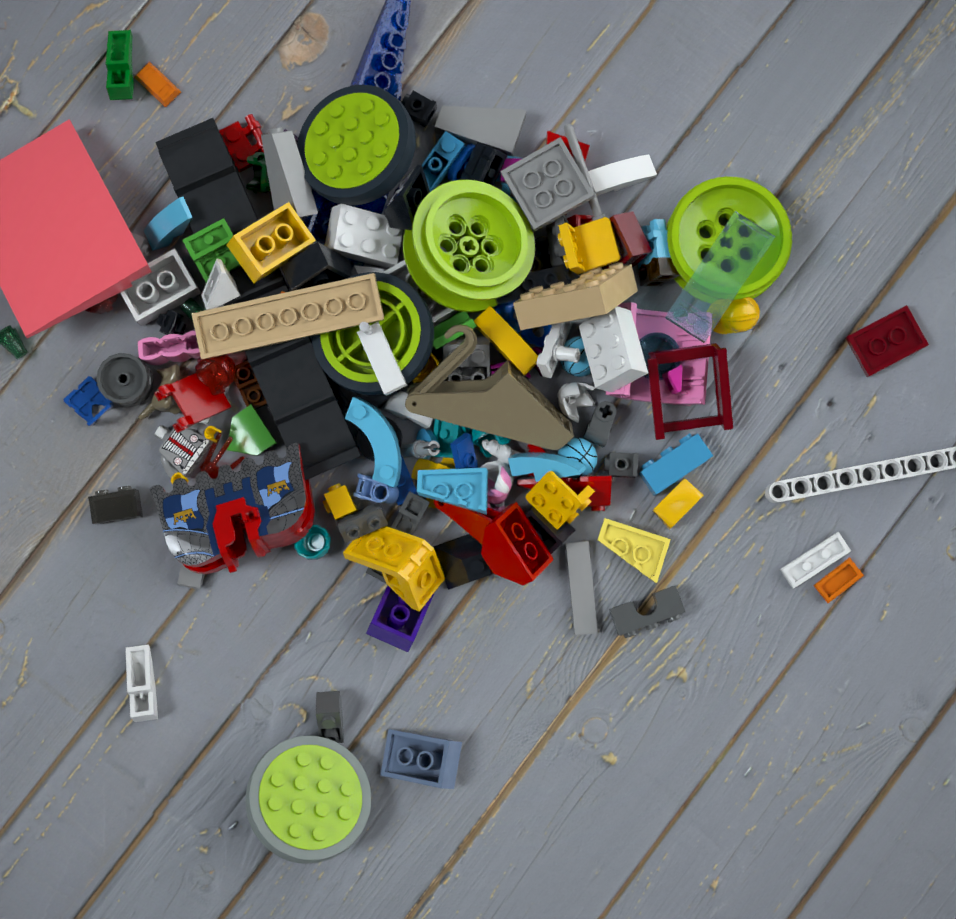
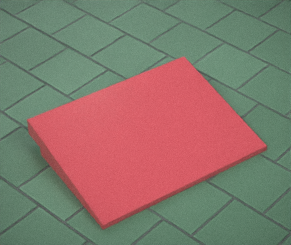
M70 119L0 160V287L26 338L40 333L132 287L131 282L152 272Z

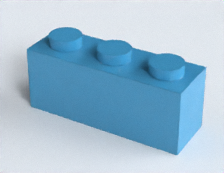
M689 433L679 440L680 446L675 449L672 446L668 447L660 453L662 458L656 462L651 459L641 466L643 471L638 474L653 496L713 457V454L698 433L693 437Z

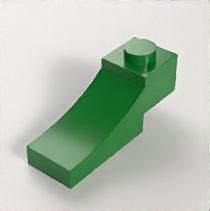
M131 30L108 31L105 65L107 68L106 89L110 100L133 99V36Z

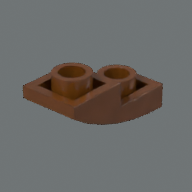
M248 360L229 368L246 407L252 405L256 410L268 405Z

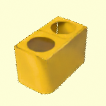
M684 478L654 508L653 513L670 530L704 495Z

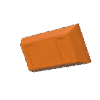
M150 61L134 76L165 108L181 93Z
M849 557L813 586L828 604L864 575Z

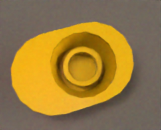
M750 297L737 300L719 299L713 302L706 311L712 314L711 330L718 334L747 331L756 325L760 314L758 304Z

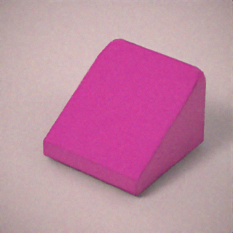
M682 365L662 374V378L672 395L681 391Z

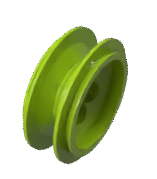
M456 180L438 186L422 200L415 213L412 230H405L403 253L410 275L427 296L453 310L479 312L485 311L489 306L492 308L497 306L496 298L509 294L524 281L533 264L535 240L527 217L510 196L484 182ZM441 247L445 248L447 252H444ZM453 266H457L460 271H457ZM475 266L479 267L482 272L478 271Z

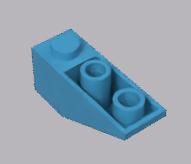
M447 131L444 132L422 164L430 192L446 177L449 168L465 147L463 142Z

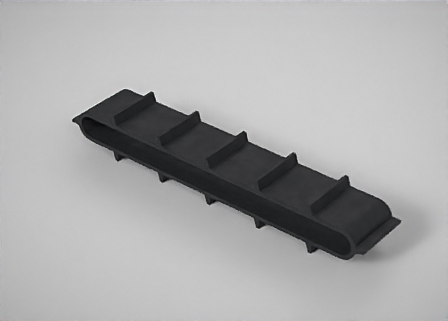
M210 118L155 142L178 198L184 197L193 217L189 224L194 234L223 218L226 220L233 235L258 221L214 118ZM242 266L229 272L237 285L240 296L225 303L224 306L281 294V291L290 292L280 268L253 283ZM310 337L245 351L248 362L253 369L286 448L293 443L300 445L305 481L361 456L326 373L315 356Z

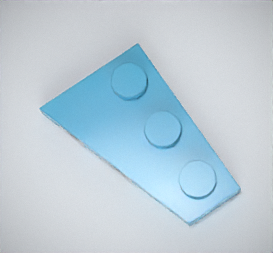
M487 468L418 470L417 493L419 496L487 514L488 470Z

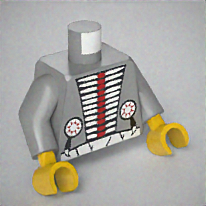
M196 423L177 433L174 428L171 431L164 425L159 426L154 436L163 442L158 451L162 454L160 460L172 484L178 478H183L187 483L189 482L188 478L212 444L217 442L214 439V434L216 432L221 433L220 429L203 423Z

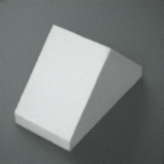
M216 259L201 295L206 310L217 308L240 296L233 277L221 259Z

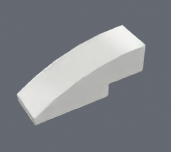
M649 154L614 162L588 171L596 196L612 190L618 191L657 176Z
M148 644L126 647L127 693L130 695V718L134 722L158 719L150 646Z

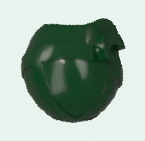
M257 152L254 155L248 156L247 162L253 164L254 178L246 185V188L253 190L256 194L257 191L261 193L271 191L264 153Z

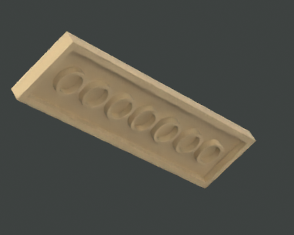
M374 273L192 313L202 360L359 326L361 322L369 324L385 320Z

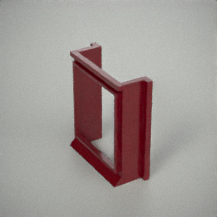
M717 343L648 353L649 359H647L656 440L665 439L666 432L721 425L724 430L733 429L726 348H720ZM712 357L717 415L663 423L658 364Z

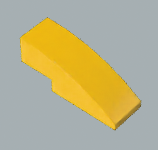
M491 306L474 320L477 329L523 375H526L537 364L538 355Z

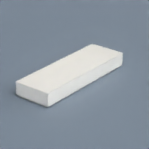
M376 322L370 325L373 328L371 335H366L361 330L357 334L382 391L387 396L407 386L385 334L380 324Z
M836 532L782 567L780 571L792 589H794L851 552L840 533Z

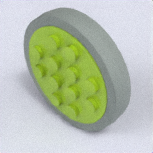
M319 736L294 737L271 748L254 767L246 790L245 804L247 817L258 840L275 855L291 862L303 864L327 861L350 848L365 828L371 808L369 781L358 759L339 743Z

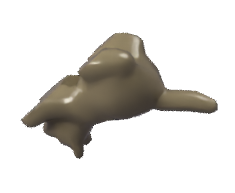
M178 364L164 369H157V372L162 377L160 386L188 377V371L182 370L180 372ZM153 394L152 402L138 418L140 420L147 418L154 410L171 412L173 414H178L181 410L172 395L158 401L155 394Z

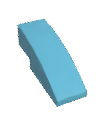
M184 197L178 198L160 211L144 229L152 251L169 246L174 237L183 235L193 218Z
M517 453L508 458L512 476L534 473L536 482L540 481L548 471H553L559 478L580 475L586 470V466L580 462L549 453Z

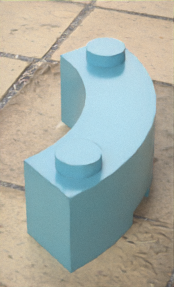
M353 397L345 419L357 425L365 433L372 445L375 458L372 479L391 487L398 486L402 467V457L397 435L381 411L366 400Z

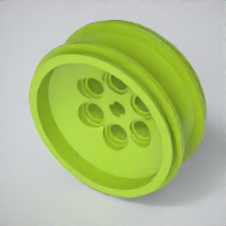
M717 177L696 185L681 198L666 225L670 257L680 274L674 280L689 295L708 304H712L719 299L737 300L758 297L780 276L786 267L791 253L792 230L784 207L765 187L745 178ZM719 218H726L729 221V226H722L719 223ZM739 229H747L749 231V236H741L739 233ZM707 230L710 233V238L705 239L701 237L699 231ZM720 241H723V243L728 242L730 248L727 246L722 247ZM740 251H748L751 258L743 259ZM701 252H708L711 255V260H703ZM721 263H729L732 268L731 271H724L721 268Z

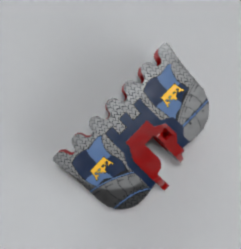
M293 443L287 447L284 458H279L274 451L266 452L264 462L261 465H257L252 458H245L242 460L241 469L238 472H234L231 466L227 464L222 465L218 470V477L216 479H212L207 472L201 471L196 475V483L193 486H189L185 479L178 478L174 481L173 490L170 493H167L160 485L150 488L169 551L186 569L198 574H210L227 567L230 573L236 572L239 567L238 559L247 552L243 530L247 531L249 542L258 558H261L271 552L273 548L291 545L305 537L313 525L315 516L310 479L305 481L300 445L298 443Z

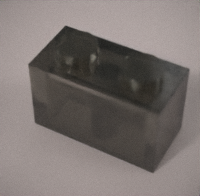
M123 486L117 488L118 492L109 493V490L95 491V496L88 497L92 524L102 525L142 518L143 513L139 490L132 489L131 486Z

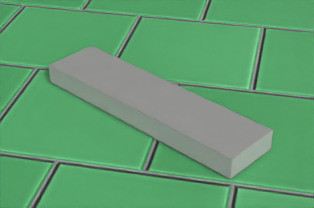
M589 541L566 543L574 635L597 634Z

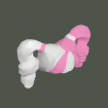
M485 439L482 441L483 448L498 458L497 461L487 462L480 467L487 468L488 470L487 507L501 512L505 508L504 501L510 492L514 480L521 476H512L511 470L507 466L509 465L508 458L520 452L512 450L506 444L500 445L494 439L491 441Z

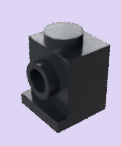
M414 90L411 95L406 94L401 101L411 119L425 128L437 110L436 101H431ZM417 102L418 104L421 105V107H420V108H414V107H413L414 103Z

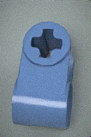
M358 473L357 488L352 493V496L385 504H392L397 501L399 497L397 487H391L373 480L372 476ZM386 488V490H387V495H386V497L384 498V497H383V491H384V489Z

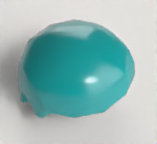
M312 525L306 536L294 543V548L298 555L308 560H318L324 557L330 549L331 537L325 528L319 525Z

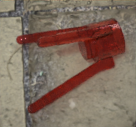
M217 433L215 438L217 442L212 443L204 462L199 467L201 469L200 472H207L212 479L218 477L220 467L217 463L233 440L232 437H229L214 460L210 461L222 433ZM241 456L230 465L231 468L237 467L245 458Z

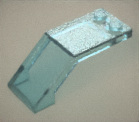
M735 211L665 318L705 343L746 279L771 245L775 236Z

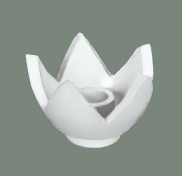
M582 382L564 384L557 394L562 413L578 423L577 407L595 406L591 395L587 391H593L595 387Z

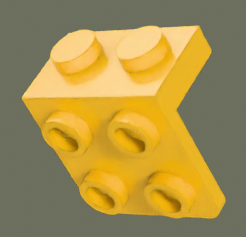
M603 217L574 228L568 223L558 225L560 230L558 240L566 255H563L565 266L577 275L617 262L620 259L609 218Z
M548 471L528 492L526 500L558 530L566 521L570 524L579 515L576 512L578 508L583 511L592 502L589 497L595 491L588 485L577 495L553 471Z

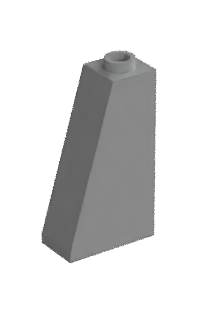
M442 106L440 112L435 113L432 125H435L436 134L443 135L447 131L465 144L476 145L477 142H481L506 155L513 156L526 119V110Z
M283 127L269 129V134L261 135L274 210L289 202L299 217L318 214L310 185L304 178L305 170L293 132L283 131Z

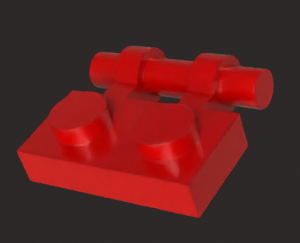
M253 114L245 117L248 125L244 128L237 121L219 130L239 172L253 166V164L247 162L248 156L254 155L257 152L264 153L261 135H263L261 131L262 126L259 121L255 120ZM252 134L257 141L253 146H251L247 139Z

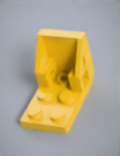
M387 526L353 540L343 552L345 559L382 572L386 584L412 609L419 612L445 580L436 552L427 541Z

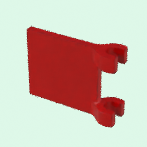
M209 368L174 383L162 385L158 388L159 391L154 393L158 401L172 395L184 417L177 419V423L173 424L177 433L231 408L229 401Z

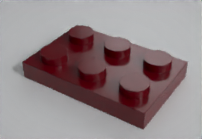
M907 305L845 337L866 377L929 345Z

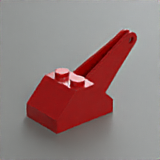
M434 500V505L437 509L445 513L482 544L481 555L495 575L524 586L534 581L554 560L517 502L507 506L501 512L487 507V514Z

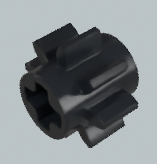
M167 310L166 315L160 313L156 324L161 326L159 332L165 335L183 334L187 325L185 322H182L184 316Z

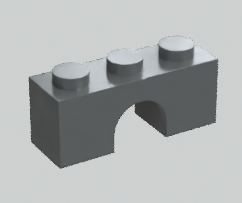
M671 586L652 593L655 606L648 615L639 614L635 610L632 601L610 608L609 612L617 634L628 638L638 634L637 629L646 627V630H650L660 626L659 621L667 619L669 623L680 619V614L686 611L677 587Z

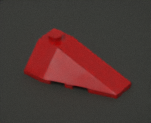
M586 476L577 478V480L567 477L560 478L577 495L588 485L595 491L589 497L592 502L587 506L591 507V511H605V507L611 505L612 476ZM535 479L517 480L518 487L531 490L538 483Z

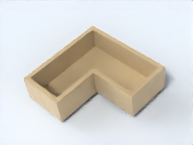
M620 262L610 265L605 270H602L601 267L590 270L588 273L580 275V278L572 280L571 284L564 285V282L551 284L550 288L543 289V286L529 289L530 292L521 294V298L514 302L513 305L520 330L607 314L636 293L638 289L632 265L623 266V263Z

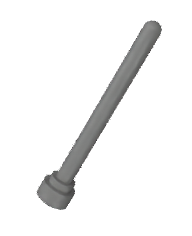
M566 124L564 131L574 160L595 195V198L589 200L593 213L592 220L595 221L603 217L608 218L601 211L574 128L571 124Z

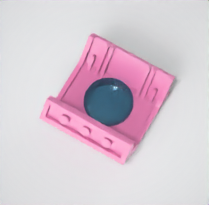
M633 302L618 305V307L631 310L647 370L649 352L710 344L711 313L680 314L637 309V304ZM709 357L658 364L661 403L682 406L705 405ZM682 365V388L679 393L672 395L662 378V374ZM649 374L614 392L606 391L605 395L625 400L651 402Z

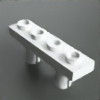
M593 317L552 324L549 335L545 337L543 351L537 357V366L543 377L552 378L559 360L579 362V348L564 347L573 323L582 324Z

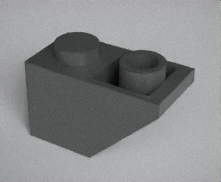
M340 691L316 692V719L319 737H324L337 743H344Z

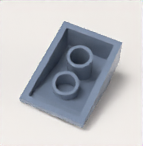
M389 729L380 776L442 789H454L462 742Z

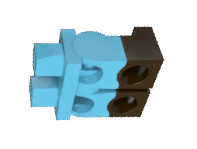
M653 219L650 221V225L641 227L653 252L638 263L640 286H662L680 276L670 257L666 220Z

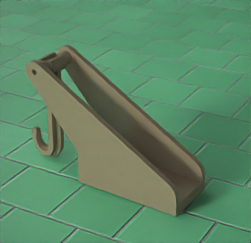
M454 325L445 332L444 337L446 339L457 332H463L466 338L421 382L410 384L407 389L408 395L405 407L411 413L551 450L562 448L574 437L572 423L508 360L487 379L444 381L476 348V334L467 325Z

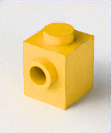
M338 483L327 489L328 493L324 494L326 500L323 501V504L328 514L332 512L335 520L358 511L346 485L341 486Z

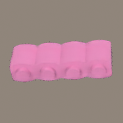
M195 331L187 332L184 335L168 334L160 339L147 337L138 341L139 358L150 365H162L169 361L184 362L190 358L201 359Z

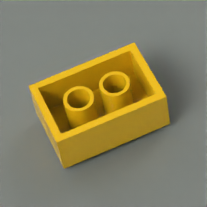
M288 202L235 234L228 242L227 247L252 282L256 283L286 264L290 258L301 254L316 240Z

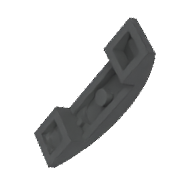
M409 491L391 528L413 535L430 502ZM368 567L365 573L386 584L382 572Z

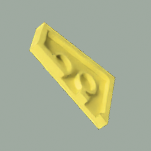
M604 518L597 541L654 583L658 582L671 539Z

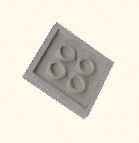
M561 137L500 171L534 232L595 198L593 191Z

